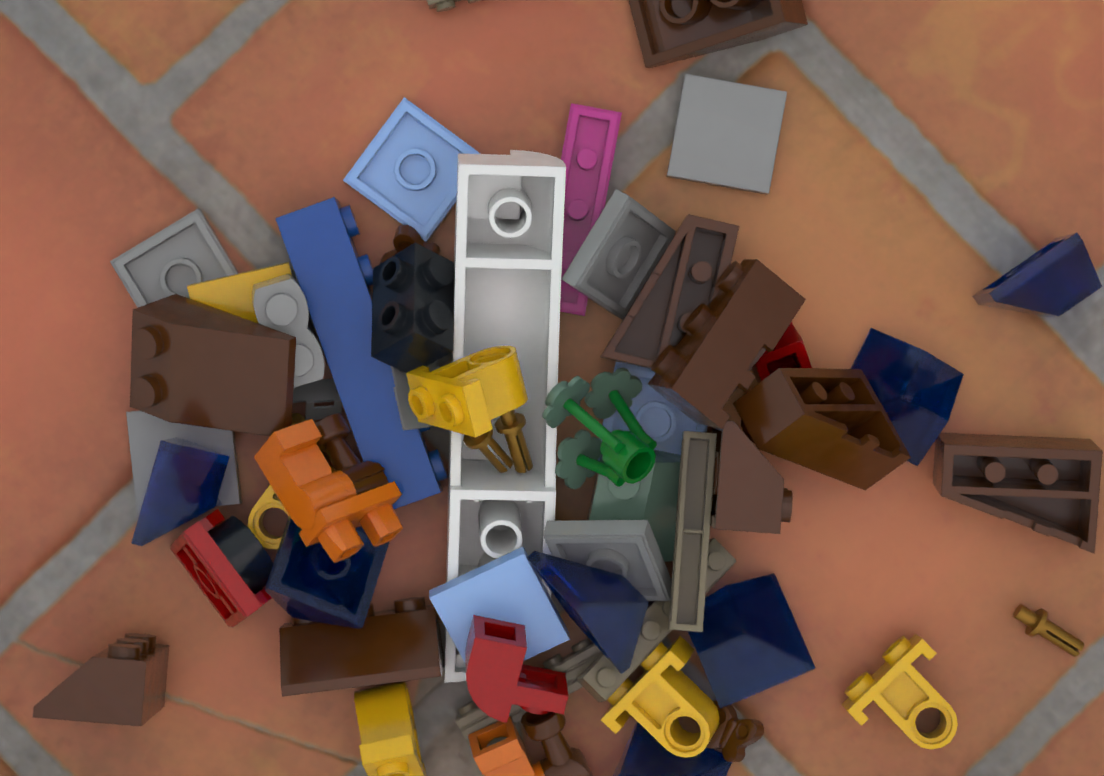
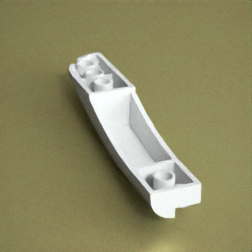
M510 150V155L458 153L454 242L453 352H451V363L486 348L495 346H513L516 348L528 401L514 410L515 413L523 414L526 419L522 432L533 468L530 471L526 469V473H518L515 470L514 464L509 468L488 445L489 450L508 470L507 472L500 473L479 449H470L465 445L463 441L464 434L449 430L446 582L524 547L551 597L553 557L543 533L546 522L555 521L557 427L551 428L548 426L542 414L547 408L545 400L548 393L558 384L566 164L563 160L548 154L524 150ZM499 416L491 420L493 428L492 438L512 459L505 435L498 433L495 428V422L500 418ZM445 628L444 683L466 681L465 662Z

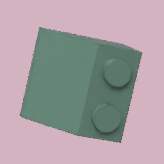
M654 450L656 459L652 470L645 478L634 484L625 482L622 486L617 487L607 477L597 473L587 520H648L664 562L673 561L681 455ZM601 454L600 462L604 463L602 459L603 455Z

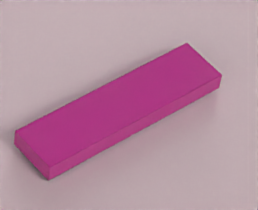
M571 103L561 160L566 164L561 279L605 208L622 112ZM561 280L560 312L585 316L588 297Z

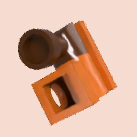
M341 413L329 415L314 423L313 419H309L272 433L254 456V459L289 516L302 529L299 535L305 546L308 547L320 542L334 563L351 557L364 545L355 529L362 526L370 542L375 547L390 542L403 529L392 507L402 493L395 481L388 482L383 472L385 469L379 463L372 461L360 462L345 441L350 433V429ZM321 451H327L335 471L331 472L332 469Z
M526 712L522 716L521 723L527 736L531 740L541 741L547 757L534 764L511 716H509L507 723L498 721L468 735L473 758L484 776H593L583 753L579 749L570 748L561 733L566 724L563 714L548 712L547 714L538 715ZM507 737L504 740H501L495 744L486 747L489 744V742L494 738Z

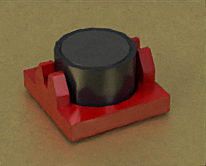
M217 508L202 520L197 521L186 529L170 545V549L228 627L231 626L233 628L280 593L274 583L271 582L278 574L270 556L251 530L233 515L222 523L225 518Z

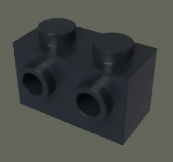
M413 243L373 268L371 357L407 373L420 366H428L453 352L454 262L417 243Z

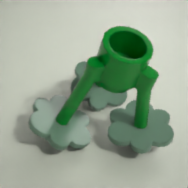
M620 368L614 373L602 372L592 379V391L588 392L590 384L580 376L574 377L569 383L562 381L555 385L546 397L545 404L547 408L542 414L547 425L555 428L567 416L573 415L598 437H591L589 431L581 429L575 434L574 438L567 437L560 443L555 473L558 477L564 479L565 485L574 490L578 489L583 485L586 477L591 478L596 473L607 477L617 487L622 486L625 482L634 484L645 478L654 466L656 459L654 449L657 446V442L645 433L630 410L632 405L631 399L636 397L642 390L640 379L636 376H631L626 368ZM584 398L586 405L592 408L594 415L599 419L609 418L617 410L630 431L614 430L610 432L580 406V401ZM601 454L603 455L602 459L604 463L598 461Z

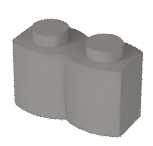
M286 274L254 284L252 303L258 323L296 337L294 388L323 379L325 369L323 352L315 335L308 327L309 310L307 301L296 280L290 274Z

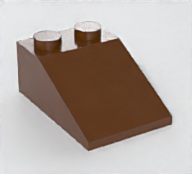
M629 0L646 68H653L764 40L808 25L802 0Z
M178 294L133 309L130 407L172 423L271 436L277 430L292 426L296 337Z

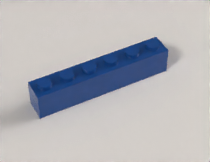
M333 197L275 218L298 283L306 298L311 319L363 462L372 461L379 463L385 469L383 472L388 482L395 481L402 495L392 505L394 509L441 493L443 489L440 481L447 479L448 475L439 450L436 449L429 452L422 432L431 428L403 431L393 388L395 383L390 365L381 361L378 362L377 359L371 357L373 295L369 286L373 285V266L368 254L359 257L352 237L360 235V231L351 206L348 205L341 208L339 201Z

